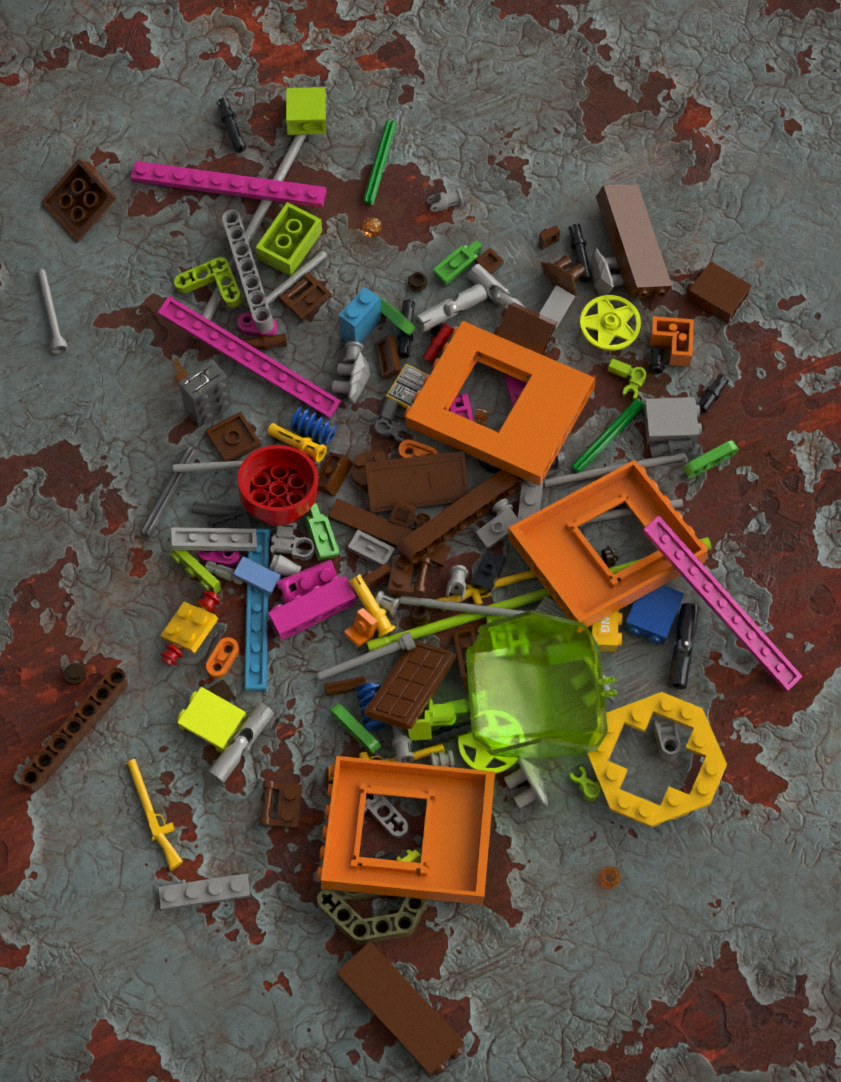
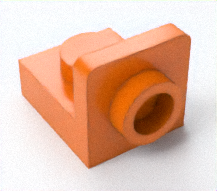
M362 608L357 611L353 626L345 630L344 635L359 647L373 638L378 621Z

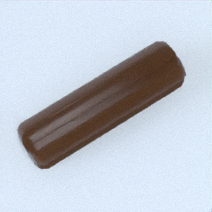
M361 676L325 683V694L330 696L356 691L357 686L366 684V679Z

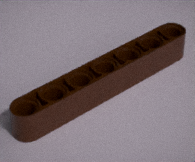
M500 470L403 538L397 546L398 551L411 564L419 562L491 511L497 502L505 498L508 499L521 488L522 481L516 475Z
M116 667L110 669L20 774V780L27 791L36 792L42 788L127 689L128 679L123 669ZM116 677L123 678L120 683L112 682ZM102 693L109 694L104 700L98 699ZM87 710H94L91 716H84ZM74 726H79V727H80V729H79L78 732H76V733H71V732H70V729H71L72 727H74ZM58 743H66L63 749H55ZM46 759L51 760L48 766H41L42 761ZM30 776H36L35 782L31 784L26 783Z

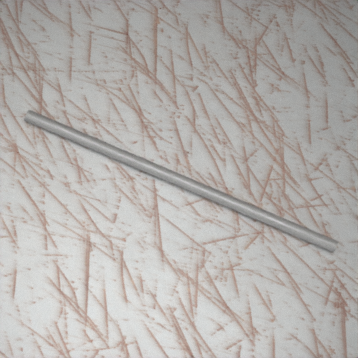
M307 134L294 137L272 180H284ZM261 200L245 231L249 245L272 201ZM232 256L229 265L233 274H235L237 265L234 256ZM231 279L224 280L222 285H229ZM218 285L201 315L208 320H211L222 299Z

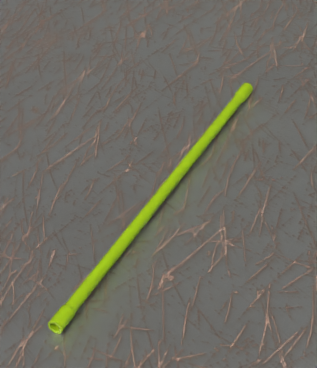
M708 537L699 539V541L705 543L707 550L711 549V542ZM637 559L628 563L611 567L609 569L613 574H616L619 571L629 567L630 565L638 562L641 559ZM543 588L488 606L514 609L543 600L545 596L550 598L551 595ZM465 612L397 634L373 639L366 643L369 652L399 641L398 638H401L402 634L410 632L412 639H417L491 615Z

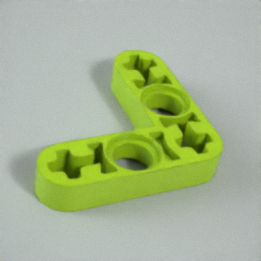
M224 257L215 258L185 271L174 279L175 287L183 294L216 281L223 300L228 307H237L243 300L232 269ZM207 272L206 277L198 278L200 273ZM231 279V283L229 285H222V282L224 280ZM229 292H233L234 299H231Z

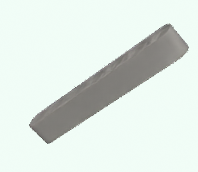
M228 210L223 214L222 221L256 329L260 333H268L273 329L274 322L239 213L236 210Z

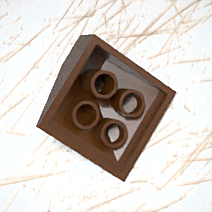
M78 158L41 203L68 233L79 242L116 200V196L91 163Z

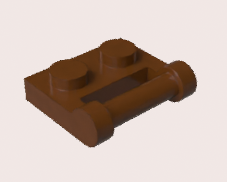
M308 272L293 288L285 294L282 293L278 296V300L303 322L332 298V293ZM308 285L311 286V287L308 288L304 293H302L298 298H296L294 301L291 300V299H292L294 296H296L300 291H302L306 286H308Z
M394 555L388 594L418 598L425 597L427 591L425 583L428 568L431 566V559L424 557L419 562L411 564L404 556ZM413 568H419L417 586L410 587Z
M263 781L262 816L259 818L258 825L298 830L303 786L301 784ZM273 791H279L277 819L270 818Z

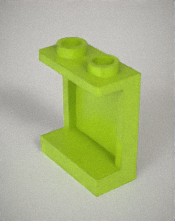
M325 87L286 88L287 135L326 134Z

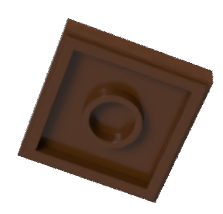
M241 411L205 430V434L223 462L235 461L262 446Z

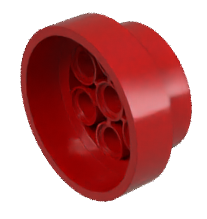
M272 445L260 448L251 453L239 468L238 493L240 501L248 512L266 524L281 526L293 523L308 512L317 499V468L308 455L296 448L285 445Z

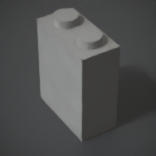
M695 397L645 400L644 416L647 445L660 444L671 439L676 441L691 438L692 443H697L698 436L702 434V426L697 421V417L700 416V407L696 405Z

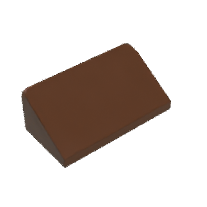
M330 452L318 474L319 491L330 496H336L352 466V461L347 455Z

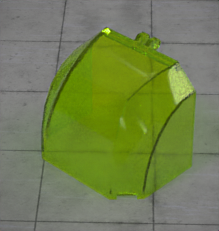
M530 610L481 625L478 629L479 635L474 644L466 650L472 738L480 742L487 749V752L493 756L550 758L596 752L608 733L605 698H611L618 694L615 689L604 691V685L616 683V677L603 678L600 646L585 623Z

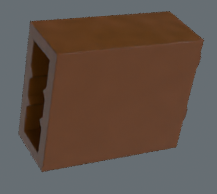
M710 261L706 267L703 266L700 269L696 282L692 281L688 286L687 300L728 324L748 297L752 285Z
M515 302L509 304V306L506 305L501 315L504 317L502 323L497 325L494 334L544 356L558 322Z

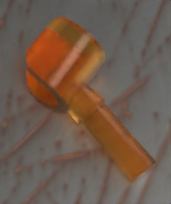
M174 359V364L179 372L175 379L179 383L188 374L181 367L179 360Z
M478 408L475 419L481 421L480 425H486L488 411Z

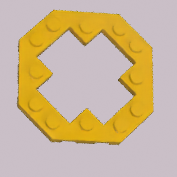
M663 692L604 713L587 751V756L592 764L610 811L650 828L656 827L668 820H674L687 815L689 812L710 806L727 767L725 758L703 708ZM653 714L692 729L693 731L685 750L705 757L690 795L669 786L660 806L621 790L620 788L628 769L608 761L624 724L645 733Z

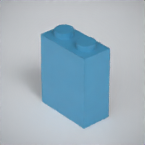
M364 287L339 314L340 338L345 342L356 341L362 343L381 322V298Z

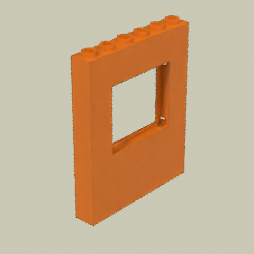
M462 321L460 326L455 327L453 330L451 341L444 345L441 358H437L434 362L432 373L425 377L422 390L416 392L413 405L406 409L404 414L406 427L540 486L593 392L595 378ZM476 362H480L527 383L499 433L449 411L450 406Z
M635 460L508 527L509 541L577 632L584 630L681 576L659 550L613 574L577 528L624 502L643 528L657 516H660L701 563L706 561L708 550L705 543L699 541L695 536L693 528L687 526L683 521L681 513L678 510L675 511L671 506L669 498L666 495L663 496L659 491L657 483L654 480L651 481L647 476L645 468L642 465L639 466Z
M336 756V763H331L330 777H334L333 784L328 785L327 797H331V803L326 804L325 818H329L328 825L323 826L322 838L326 839V843L320 849V859H323V867H318L317 880L321 881V889L483 905L495 772ZM366 794L427 800L421 863L359 857Z

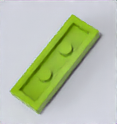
M171 545L169 546L171 551L170 557L177 564L181 563L186 567L185 571L190 577H196L200 580L199 584L205 591L208 592L210 590L217 594L221 590L220 582L186 550H171Z

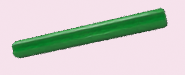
M387 120L363 198V203L371 206L374 204L395 132V121Z
M635 399L572 464L571 469L575 473L582 472L644 408V403L640 399Z

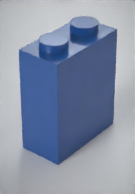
M663 585L634 601L624 629L633 636L640 635L647 638L653 644L660 643L664 645L684 593Z

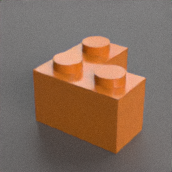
M653 316L650 346L670 347L669 365L690 366L693 350L694 320Z

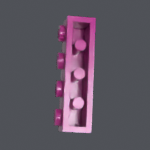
M345 575L340 578L334 577L329 580L328 584L322 587L316 586L303 596L293 597L289 603L283 606L280 604L273 607L268 612L269 620L280 641L356 605L357 596Z

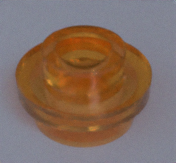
M607 866L600 871L598 879L604 888L613 889L619 885L621 874L615 867ZM606 875H612L614 880L609 882L605 877Z

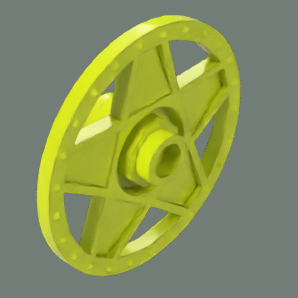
M604 295L591 300L581 313L580 328L583 336L590 344L602 350L615 351L626 348L635 341L640 332L641 319L638 310L630 301L619 296ZM609 301H616L626 306L615 309ZM597 304L598 314L586 316L588 310ZM633 315L636 320L635 332L627 324ZM586 328L598 331V342L589 335ZM614 337L626 340L621 344L609 345Z
M489 710L477 713L469 719L484 714L488 727L459 736L458 744L463 760L474 770L494 771L497 774L510 769L516 764L518 756H521L523 752L524 737L519 724L511 716L500 711ZM493 716L503 718L511 724L498 727ZM518 735L519 747L515 755L508 744ZM463 745L476 750L474 763L466 755ZM494 758L506 764L497 768H486Z

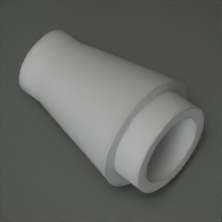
M274 554L269 569L280 575L290 576L300 572L302 566L295 564L281 554L280 556Z

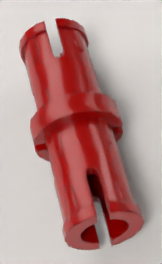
M444 323L435 338L432 337V342L422 357L433 364L437 355L452 335L454 328Z

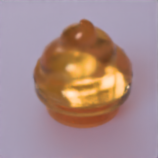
M367 218L363 222L362 231L365 236L376 237L381 233L382 224L377 218Z

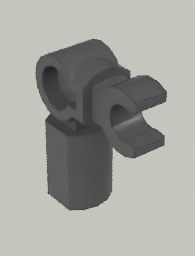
M387 398L379 415V420L375 423L374 434L378 438H393L396 443L400 444L404 439L400 438L398 434L406 435L408 430L404 427L395 428L394 425L390 424L393 421L399 404L397 401Z

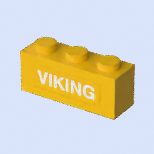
M619 610L591 625V651L616 653L618 645H622V633H618V625H622V613Z

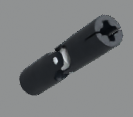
M693 603L681 604L677 626V640L674 645L667 684L675 689L682 690L687 688L693 651L692 639L696 634L700 607ZM688 652L687 657H683L679 654Z

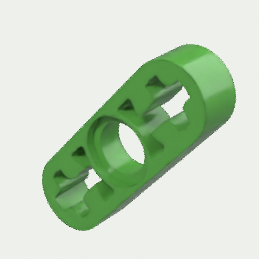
M381 298V312L401 330L411 335L416 326L390 303Z
M733 440L728 441L690 461L682 470L689 479L731 458L739 449Z
M337 703L329 710L335 720L370 754L373 755L381 747L379 742L341 704Z

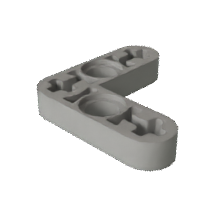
M373 794V800L366 799L364 814L369 811L393 838L401 839L406 836L408 832L407 821L383 795ZM385 806L389 808L390 813L387 817H380L377 814V810ZM394 815L396 816L393 818L394 822L397 825H403L402 832L398 830L396 832L393 831L394 825L390 820Z

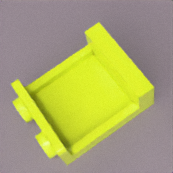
M203 687L191 695L189 706L186 710L183 709L177 718L181 730L186 729L209 742L220 753L230 746L233 737L247 719L245 711Z

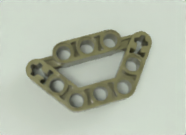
M325 889L317 896L320 911L349 939L359 945L368 944L370 941L374 943L410 936L414 932L430 900L406 897L398 913L363 919L345 901H356L385 895ZM331 898L332 905L335 907L334 912L330 904L326 903L324 905L323 899L329 900ZM417 900L421 906L418 909H412L409 907V903ZM346 912L350 915V918L343 922L337 918L338 915ZM402 920H407L411 926L408 929H401L398 924ZM379 924H385L389 929L385 933H379L376 927ZM357 928H364L366 934L362 937H357L354 931Z

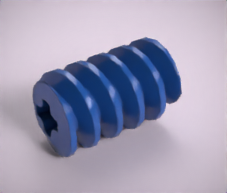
M302 406L299 407L292 417L290 429L292 431L297 430L298 434H304L306 438H311L312 442H318L319 445L330 443L336 433L337 425L330 429V421L323 425L322 417L316 421L315 413L309 417V410L306 409L301 413Z
M366 683L356 687V691H358L357 698L360 700L359 706L362 708L361 714L364 716L363 723L366 724L364 728L367 731H377L385 727L384 722L368 718V716L364 715L365 709L382 684Z

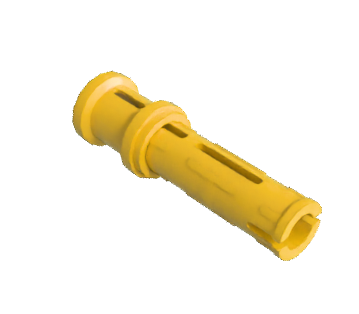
M272 423L267 430L269 436H273L312 457L316 462L322 461L326 454L327 447L325 445H318L312 442V439L309 437L302 438L275 423Z
M359 574L350 579L349 583L352 585L365 609L378 621L376 626L379 632L377 634L378 637H382L395 629V626L391 625L387 619L385 609H380L361 575Z

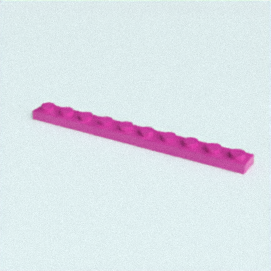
M135 161L131 174V181L137 183L274 202H288L290 204L323 208L327 193L326 187L139 161Z
M168 296L158 311V314L328 419H331L340 405L341 400L174 298Z
M657 516L642 530L646 537L785 692L790 690L803 677L660 516Z

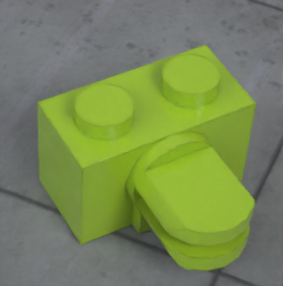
M430 699L413 728L408 729L410 740L432 739V726L453 725L456 721L454 706L451 703L433 705V700Z

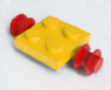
M210 590L208 592L203 591L204 598L197 599L199 608L183 602L160 635L163 640L172 643L165 645L167 649L165 653L160 652L161 661L170 667L172 665L177 666L176 659L184 657L181 648L195 654L218 620L216 615L212 614L215 612L213 606L215 604L220 605L219 596Z

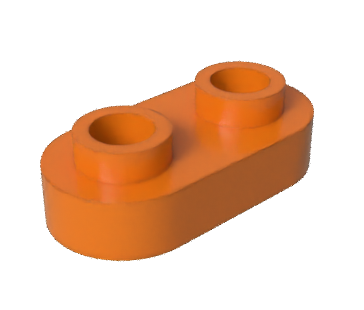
M404 440L399 445L400 458L438 454L435 448L413 440ZM408 450H410V451H412L413 453H412V454H406L405 452L408 451Z
M227 637L219 641L206 663L207 672L211 677L218 679L227 674L239 653L236 640ZM231 648L232 651L230 653H226L225 649ZM221 666V669L219 671H215L214 667Z

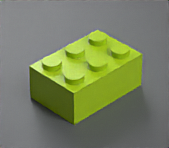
M287 202L257 244V259L288 276H292L322 233L321 219Z

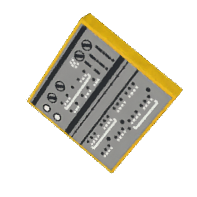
M405 364L386 395V399L395 400L406 409L409 406L411 407L414 403L416 392L422 390L425 377L428 374Z

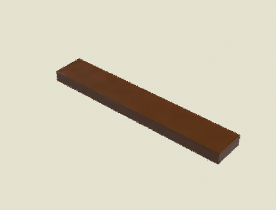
M338 498L328 515L330 520L356 531L360 530L396 548L403 538L413 532V530L390 522L385 518ZM443 544L426 557L431 559V563L443 567L451 547Z

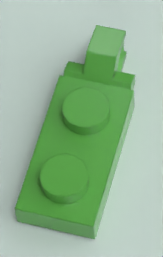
M476 240L469 247L461 245L432 270L433 274L447 286L478 258L477 255L482 251V244Z
M316 503L306 512L307 517L305 521L310 538L314 543L317 559L336 558L339 555V550L328 517L320 514Z

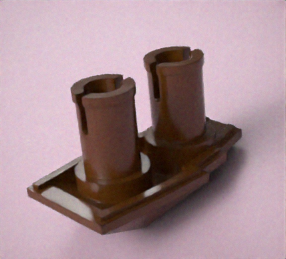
M566 255L554 264L541 262L542 272L555 286L561 287L574 296L577 295L574 281L586 273L581 264L578 263L569 271H566L567 268L572 266L570 258Z

